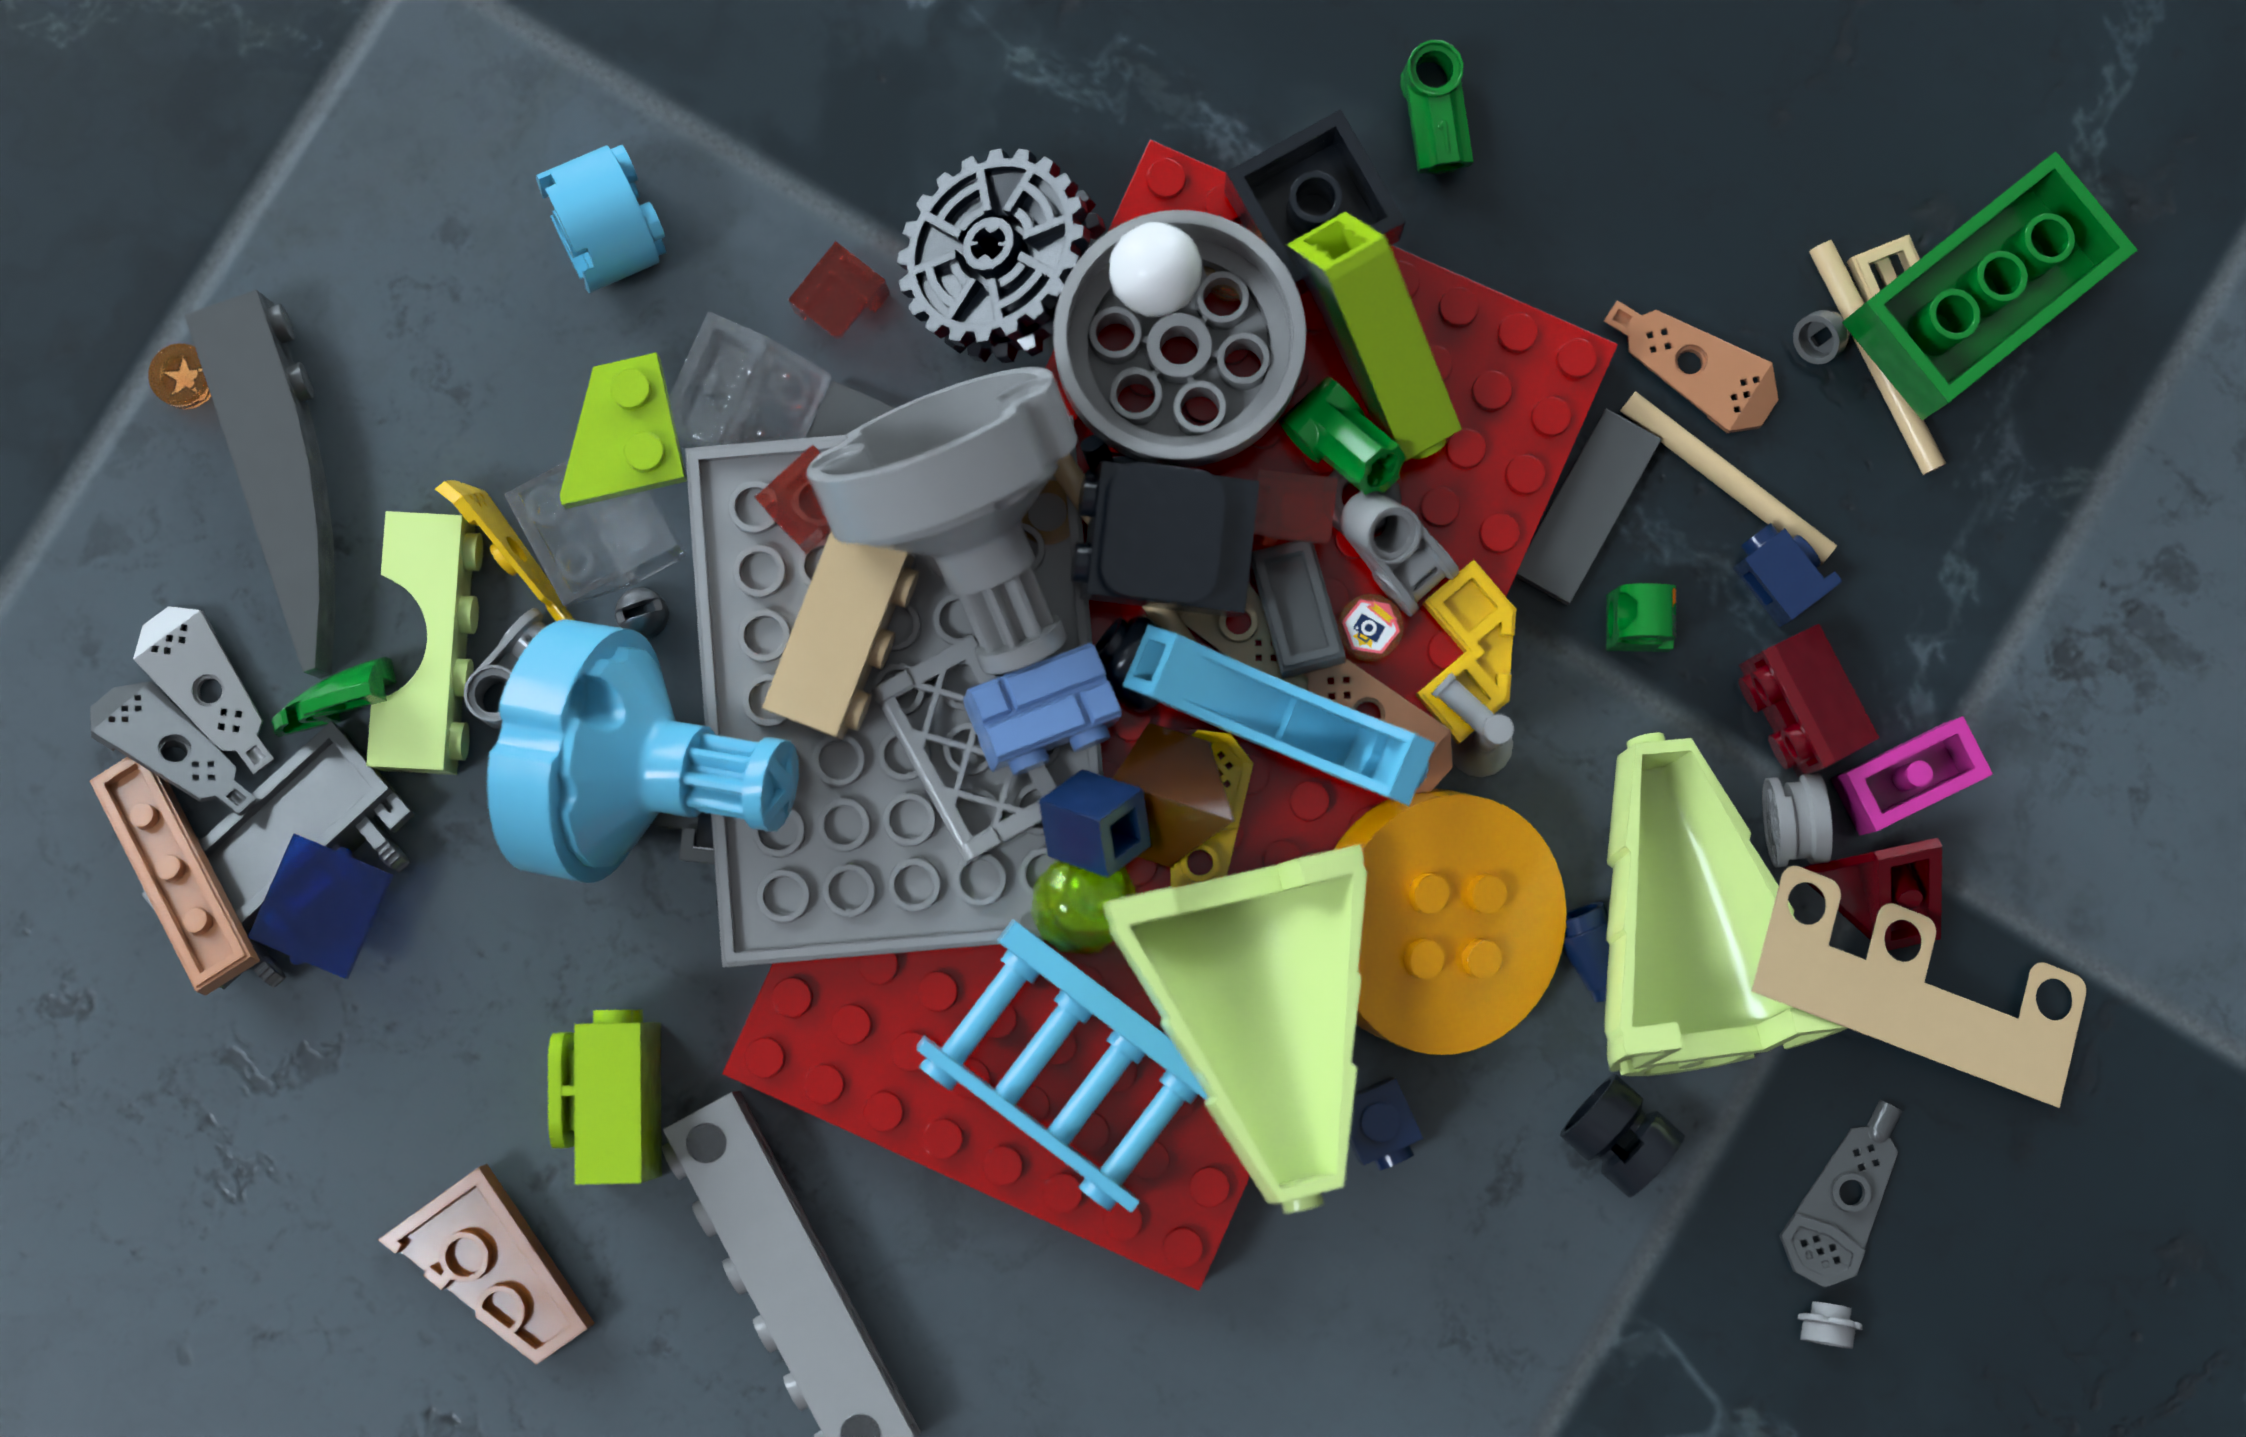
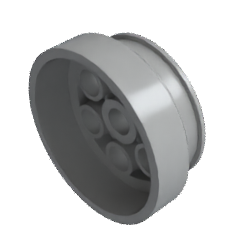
M1170 210L1143 215L1117 226L1098 239L1082 255L1067 277L1059 296L1054 319L1053 343L1057 369L1066 397L1084 425L1097 438L1119 453L1143 463L1189 468L1212 464L1232 457L1251 446L1273 427L1289 404L1299 380L1305 352L1306 325L1302 302L1294 280L1283 262L1263 240L1239 224L1220 216L1190 210ZM1149 222L1170 225L1183 231L1197 246L1202 260L1200 287L1188 305L1169 316L1146 317L1129 309L1114 294L1109 279L1111 253L1121 237L1138 226ZM1218 289H1226L1233 292L1239 298L1241 305L1231 315L1218 316L1207 309L1204 300L1211 292ZM1121 324L1133 332L1134 339L1126 349L1110 351L1102 347L1098 342L1099 333L1108 325ZM1173 337H1185L1196 345L1198 352L1190 362L1174 364L1164 358L1161 353L1162 346ZM1236 350H1249L1257 355L1261 362V368L1252 376L1238 377L1230 373L1224 363L1226 357ZM1132 384H1141L1148 387L1155 396L1154 402L1143 412L1133 413L1125 410L1117 400L1120 392L1125 387ZM1194 397H1205L1216 405L1219 413L1211 423L1197 426L1189 423L1181 413L1183 405Z

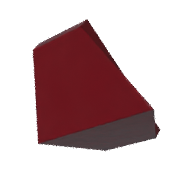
M1938 838L1833 860L1828 863L1802 867L1830 878L1837 883L1841 892L1837 911L1868 939L1871 940L1880 908L1889 903L1899 905L1930 918L1936 927L1935 940L1941 939L1942 845ZM1806 882L1824 898L1822 891L1816 885ZM1897 920L1891 923L1885 932V946L1887 951L1921 944V936L1918 929L1911 922Z

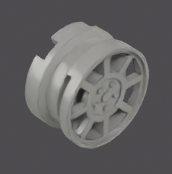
M1821 774L1800 775L1797 782H1787L1784 788L1778 777L1765 778L1762 789V814L1766 845L1773 866L1775 868L1786 867L1789 860L1804 858L1810 864L1828 863L1831 859L1833 845L1832 818L1828 793Z

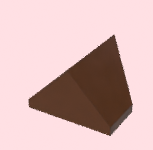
M1148 723L1113 777L1114 780L1143 789L1151 846L1137 857L1174 868L1175 863L1235 821L1211 748L1213 742L1152 723Z

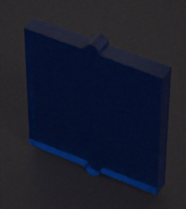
M293 833L248 938L290 955V961L295 965L307 962L344 979H349L394 874L351 857L352 852L349 848L341 847L334 850Z

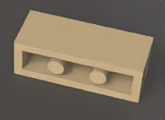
M832 531L830 532L762 709L840 740L844 739L848 728L855 731L860 729L872 694L863 691L872 667L878 669L884 667L894 643L895 632L887 630L896 605L903 608L907 607L918 581L919 571L911 568L915 559L911 553L864 544L840 542L835 539Z

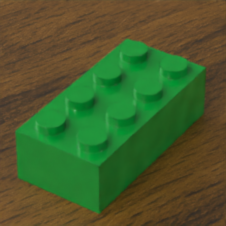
M2055 151L1864 303L1842 323L1923 421L1952 401L2134 254L2137 248Z

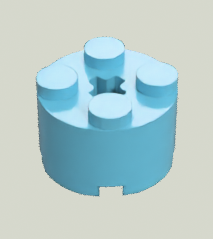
M605 145L536 175V181L543 199L549 197L555 209L552 211L553 215L550 216L579 278H584L588 293L658 264L659 256L666 253L662 241L665 234L650 202L639 205L636 200L640 197L635 185L638 177L623 145L613 149Z

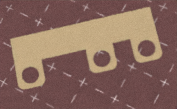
M1790 866L1784 870L1779 883L1752 992L2060 1108L2086 997V985L2078 975L2047 963L2035 964L2029 973L2019 1018H2015L1924 983L1936 938V927L1927 916L1893 903L1886 904L1880 908L1866 960L1829 946L1841 898L1839 886L1834 880L1799 866ZM1803 882L1816 885L1822 891L1826 902L1822 918L1810 925L1798 922L1792 916L1788 907V897L1791 890L1797 884ZM1897 920L1911 922L1918 929L1921 936V949L1918 955L1907 962L1894 959L1888 953L1885 946V932L1888 926ZM2058 979L2066 984L2071 992L2072 1006L2067 1016L2063 1019H2048L2040 1012L2037 1006V990L2045 980Z

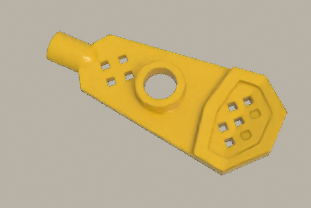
M456 480L444 481L435 488L436 491L454 504L469 524L477 525L493 542L490 545V551L497 563L512 576L518 573L536 597L545 604L547 611L555 621L575 620L560 601L557 590L486 491Z

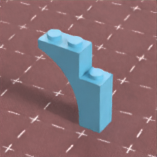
M1151 625L1147 626L1136 656L1122 685L1251 743L1281 753L1337 779L1408 806L1416 789L1421 786L1426 778L1429 766L1428 760L1436 744L1417 734L1299 688L1179 634Z

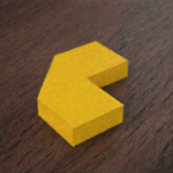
M1475 560L1471 561L1452 580L1450 579L1422 604L1464 652L1462 656L1415 695L1438 722L1451 730V738L1457 745L1475 730L1439 697L1435 698L1432 695V692L1451 672L1456 676L1455 679L1494 714L1510 701L1512 675L1510 673L1516 608Z

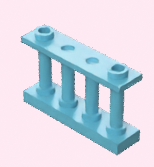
M1012 919L997 939L1000 944L1008 949L1001 958V961L1005 963L1004 967L942 1048L924 1035L916 1046L917 1051L926 1058L919 1067L950 1091L958 1082L1084 1176L1085 1179L1079 1188L1099 1205L1111 1211L1118 1202L1132 1213L1139 1204V1200L1133 1192L1122 1184L1185 1101L1191 1104L1198 1094L1204 1099H1207L1208 1096L1168 1036ZM1039 974H1041L1061 989L1054 998L1058 1006L994 1088L966 1067L964 1062L1026 980L1033 984ZM1092 1014H1094L1114 1029L1107 1038L1111 1045L1049 1128H1047L1016 1104L1077 1023L1081 1021L1086 1024ZM1146 1054L1166 1069L1159 1079L1164 1085L1102 1168H1100L1069 1144L1130 1063L1134 1061L1139 1064Z

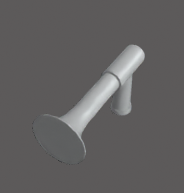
M1451 672L1432 692V695L1435 698L1439 697L1475 730L1458 745L1451 738L1452 762L1457 769L1469 776L1486 777L1494 775L1506 766L1512 755L1513 723L1507 716L1495 715L1459 683L1455 679L1456 676Z

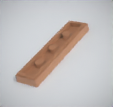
M129 757L124 758L91 779L90 783L195 991L206 996L260 962L169 782Z

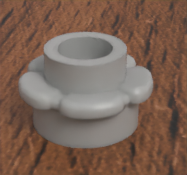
M1812 1301L1811 1313H1800L1797 1317L1798 1320L1803 1321L1800 1340L1853 1349L1855 1330H1862L1863 1326L1859 1322L1850 1320L1852 1308Z

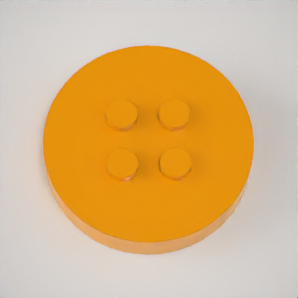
M1433 789L1431 792L1414 793L1409 806L1392 799L1378 804L1357 820L1333 849L1337 850L1361 844L1364 857L1363 865L1367 871L1358 965L1361 984L1356 1024L1374 1036L1409 1050L1425 1054H1459L1488 1045L1515 1028L1531 1012L1546 991L1560 960L1566 930V899L1562 877L1556 860L1542 836L1527 820L1507 806L1490 799L1453 790Z

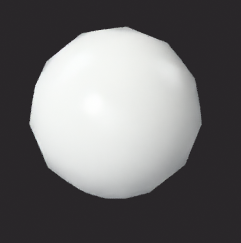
M1149 222L1138 226L1121 237L1111 253L1109 279L1114 294L1129 309L1146 317L1169 316L1188 305L1200 287L1202 260L1197 246L1183 231L1170 225Z

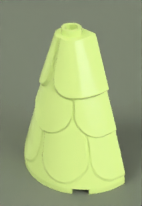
M1656 732L1643 734L1627 741V749L1619 754L1616 760L1607 864L1613 868L1606 941L1609 943L1605 1005V1034L1607 1037V1060L1610 1071L1620 1070L1622 1076H1653L1705 1069L1755 1058L1754 1053L1768 1052L1782 1044L1784 1049H1791L1847 1029V1027L1752 992L1779 885L1750 841L1751 831L1692 738L1665 740L1663 733ZM1788 901L1790 913L1794 917V909Z
M1361 844L1301 857L1252 871L1177 888L1169 887L1103 903L1105 916L1110 924V934L1161 1015L1163 1029L1207 1094L1205 1106L1267 1203H1282L1284 1213L1302 1211L1323 1205L1321 1192L1344 1187L1357 1068L1351 1063L1361 984L1358 965L1367 871L1363 865L1364 857Z

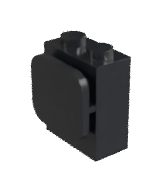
M1101 461L1094 469L1093 477L1083 476L1080 488L1078 515L1089 517L1086 543H1075L1071 567V581L1081 582L1080 599L1234 618L1245 613L1259 481L1216 476L1204 470L1143 462L1122 464Z

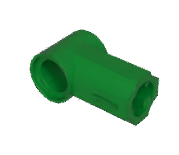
M1429 40L1419 44L1412 51L1401 73L1400 87L1404 97L1407 99L1418 174L1453 172L1473 164L1461 83L1464 63L1457 49L1443 40ZM1425 62L1439 65L1445 71L1447 84L1438 88L1424 85L1418 79L1416 67Z
M1326 376L1279 420L1280 426L1287 436L1308 458L1315 463H1319L1322 459L1325 460L1364 495L1376 491L1384 493L1400 478L1399 472L1406 459L1400 445L1368 420L1353 397L1331 377Z

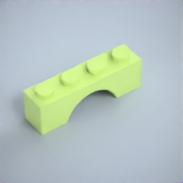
M385 512L381 575L404 587L417 601L426 622L427 644L421 665L414 676L398 691L386 696L387 701L371 705L366 766L381 771L457 775L458 760H466L470 734L468 723L461 722L465 683L474 672L472 659H466L467 634H475L478 625V599L476 596H470L472 571H479L482 565L483 538L481 533H475V525L469 524L462 515Z

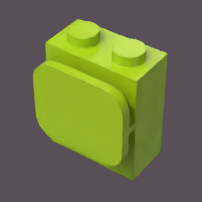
M593 1010V1024H574V1032L551 1034L548 1048L549 1139L553 1149L575 1147V1185L644 1183L662 1176L661 1022L643 1023V1010Z

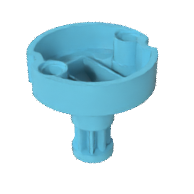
M565 619L556 621L541 630L525 648L505 687L499 707L502 728L499 740L489 754L488 805L497 844L507 861L521 871L584 883H594L603 880L613 873L626 859L659 812L685 817H697L701 812L745 819L750 828L769 832L780 829L791 812L799 778V760L793 743L790 740L764 737L760 742L718 736L710 727L676 721L657 655L649 641L637 631Z

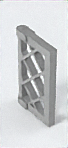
M973 635L964 638L886 681L879 682L871 690L957 844L965 863L979 860L984 853L1042 822L1039 801L1024 809L1005 804L1013 778L1010 767L1006 774L999 802L961 791L971 753L985 757L982 748L974 746L977 733H975L973 726L967 744L929 733L940 696L964 703L963 698L965 695L942 689L947 671L967 662L978 684L996 678L995 674L983 672L975 654V648L978 644ZM938 677L935 687L925 684ZM914 689L933 694L922 731L912 729L896 700ZM927 741L965 751L954 789L944 786L924 750ZM1045 764L1028 772L1041 798L1057 787ZM958 798L996 808L992 826L972 837L956 808ZM1003 811L1013 813L1010 817L1000 821Z

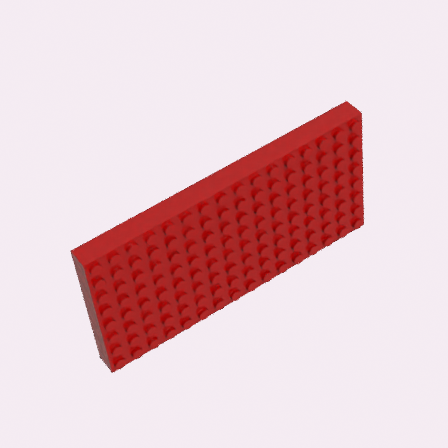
M1149 140L1108 232L1137 217L1170 210L1205 212L1228 219L1242 227L1244 226L1224 193L1226 172L1153 140ZM1391 245L1390 249L1462 430L1447 437L1444 447L1436 453L1421 459L1410 458L1403 462L1399 472L1400 478L1397 480L1401 491V505L1417 515L1429 534L1454 560L1459 571L1475 560L1500 591L1507 596L1618 344ZM1220 290L1211 292L1204 300L1207 309L1218 316L1231 315L1241 305L1238 297L1234 298L1225 293H1219L1221 292ZM1308 291L1300 296L1306 325V344L1302 369L1296 389L1283 414L1270 430L1245 450L1219 462L1189 468L1204 470L1216 476L1259 481L1252 552L1312 536L1345 652V658L1434 718L1415 695L1462 656L1464 652L1422 604L1450 579L1445 577L1417 602L1418 611L1411 617L1401 611L1378 586L1372 576V571L1342 533L1330 525L1323 513L1321 493L1325 480L1334 468L1323 459L1319 463H1315L1308 458L1287 436L1279 423V420L1326 376L1338 382L1358 403L1366 418L1373 423L1312 295ZM1111 324L1099 333L1097 340L1107 350L1121 351L1132 343L1134 334L1124 325ZM1173 337L1166 341L1161 348L1164 358L1174 364L1188 363L1198 352L1196 345L1185 337ZM1245 349L1233 351L1224 361L1229 372L1238 377L1252 376L1261 368V362L1257 355ZM1053 350L1045 369L1052 372L1069 416H1073L1074 429L1078 437L1076 443L1077 464L1085 474L1089 467L1080 444L1086 437L1094 434L1084 425L1066 397L1057 369L1055 351ZM1132 384L1120 392L1117 400L1125 410L1138 413L1147 410L1154 402L1155 396L1148 387L1141 384ZM1194 397L1188 400L1181 409L1183 417L1189 423L1197 426L1211 423L1219 413L1216 405L1205 397ZM1109 447L1113 457L1125 456ZM1352 483L1343 490L1344 506L1351 497L1361 492ZM1082 518L1084 543H1086L1088 526ZM1250 565L1248 584L1259 596ZM1360 599L1374 602V599L1376 602L1390 604L1394 616L1398 619L1396 622L1400 632L1382 654L1355 650L1351 647L1342 621ZM1089 600L1092 644L1095 646L1104 632L1118 618L1122 617L1128 621L1139 615H1148L1142 606ZM1243 613L1235 618L1227 617L1226 626L1234 634H1243L1251 627V619L1247 613ZM1189 629L1197 643L1221 653L1219 650H1217L1215 647H1213L1211 644H1209L1207 641H1205L1203 638H1201L1199 635H1197L1195 632ZM1255 640V646H1262V640ZM1255 655V661H1262V655ZM1271 655V661H1277L1275 655ZM1343 677V683H1350L1349 677ZM1327 678L1328 684H1334V678ZM1350 692L1344 693V699H1349ZM1335 693L1328 694L1329 700L1335 699ZM1117 699L1122 716L1114 726L1107 728L1111 738L1101 743L1103 776L1113 779L1148 723L1187 735H1193L1197 730L1228 732L1172 707H1166L1162 703L1150 711L1137 713ZM1365 702L1356 709V711L1380 720L1381 718L1380 709L1374 703ZM1231 734L1254 764L1227 876L1332 851L1342 836L1357 820L1375 806L1390 798L1337 779L1281 753ZM1220 752L1217 756L1221 760L1224 754ZM1230 762L1225 765L1228 770L1233 767ZM1228 780L1223 783L1226 788L1231 785ZM1197 850L1189 855L1187 866L1193 874L1201 876L1210 872L1213 861L1207 852ZM1135 857L1112 875L1114 900L1171 887V867ZM1112 935L1043 941L1168 1036L1161 1025V1015ZM1002 944L772 964L724 1068L723 1075L1200 1291L1250 1178V1174L1205 1106L1206 1099L1198 1094L1191 1104L1187 1101L1182 1104L1122 1184L1133 1192L1139 1200V1204L1131 1213L1118 1202L1111 1211H1108L1079 1188L1085 1179L1084 1176L958 1082L950 1091L919 1067L926 1057L917 1051L916 1045L925 1035L941 1048L944 1046L1004 967L1005 963L1001 961V958L1008 949ZM1039 974L1033 984L1026 980L964 1062V1065L995 1088L1058 1006L1054 998L1061 989L1041 974ZM1092 1014L1086 1024L1079 1021L1016 1105L1049 1128L1111 1044L1107 1041V1038L1114 1029L1094 1014ZM1146 1054L1139 1064L1132 1061L1069 1145L1102 1168L1164 1085L1159 1079L1166 1069Z

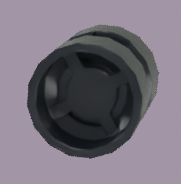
M1613 1074L1576 1110L1559 1136L1586 1160L1596 1158L1602 1160L1601 1173L1627 1197L1631 1198L1647 1186L1665 1167L1681 1146L1685 1135L1658 1111L1644 1113L1642 1111L1643 1098L1617 1074ZM1631 1129L1637 1136L1623 1149L1616 1143Z

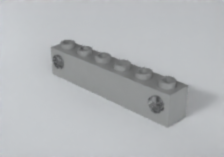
M741 1091L731 1092L663 1129L669 1143L662 1146L665 1159L677 1179L682 1180L688 1177L699 1198V1200L692 1203L695 1216L709 1238L718 1234L729 1255L727 1259L722 1261L726 1275L739 1295L748 1292L760 1314L753 1318V1324L758 1336L770 1353L779 1350L790 1370V1373L783 1376V1380L793 1402L800 1411L809 1407L821 1431L814 1434V1437H919L921 1431Z

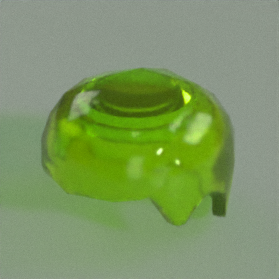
M1057 860L1035 882L1032 892L1031 916L1041 937L1060 951L1091 954L1102 950L1115 941L1110 934V924L1105 916L1103 903L1137 895V890L1126 866H1123L1107 878Z

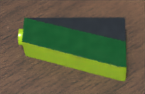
M1344 212L1287 244L1374 425L1400 445L1406 456L1405 461L1410 458H1425L1439 451L1446 444V438L1462 430L1385 236Z

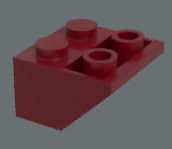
M1820 624L1763 650L1739 665L1744 674L1738 680L1739 686L1747 703L1756 713L1763 710L1774 731L1773 734L1768 736L1773 753L1784 769L1787 770L1793 767L1797 777L1826 768L1879 739L1872 722Z

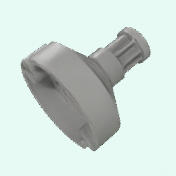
M1038 367L1005 370L973 378L932 392L888 411L845 435L847 439L844 442L820 453L811 462L807 469V476L836 540L844 543L864 544L878 548L933 556L950 594L959 596L979 643L975 648V654L983 672L1000 674L1021 669L1037 663L1063 646L1068 638L1059 615L1052 614L1048 608L1031 566L1036 559L1021 522L1045 485L1058 469L1056 461L1070 454L1078 438L1051 371Z

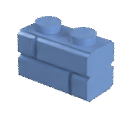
M1092 643L971 687L963 698L965 709L974 731L978 735L979 743L989 768L994 772L1009 766L1013 776L1029 772L1048 763L1050 759L1046 751L1070 743L1073 751L1079 752L1108 740L1111 736L1107 728L1114 726L1122 716L1120 706L1110 682L1106 679L1105 670Z

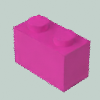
M1962 716L1934 727L1830 779L1860 836L1877 832L1993 775L1967 722Z

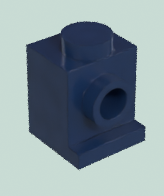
M1772 523L1741 545V548L1748 556L1733 567L1779 628L1793 620L1843 582L1835 571L1824 578L1817 570L1821 562L1811 545L1799 535L1792 538L1785 528L1778 532Z

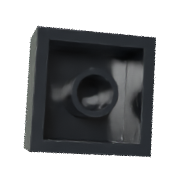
M1341 109L1226 172L1224 193L1244 228L1263 240L1276 253L1294 280L1300 296L1308 292L1309 289L1287 244L1338 215L1346 212L1385 236L1389 246L1400 241L1406 221Z

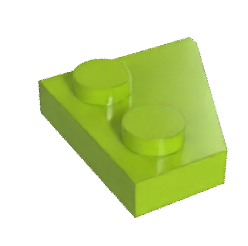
M657 352L594 366L559 495L561 505L565 509L687 482L661 359Z

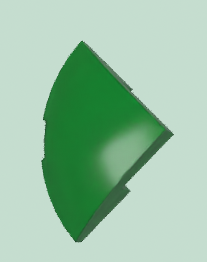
M383 657L367 661L336 673L313 685L289 702L273 717L272 724L275 735L282 737L326 726L331 721L340 723V712L387 701L384 686L397 683L392 659Z

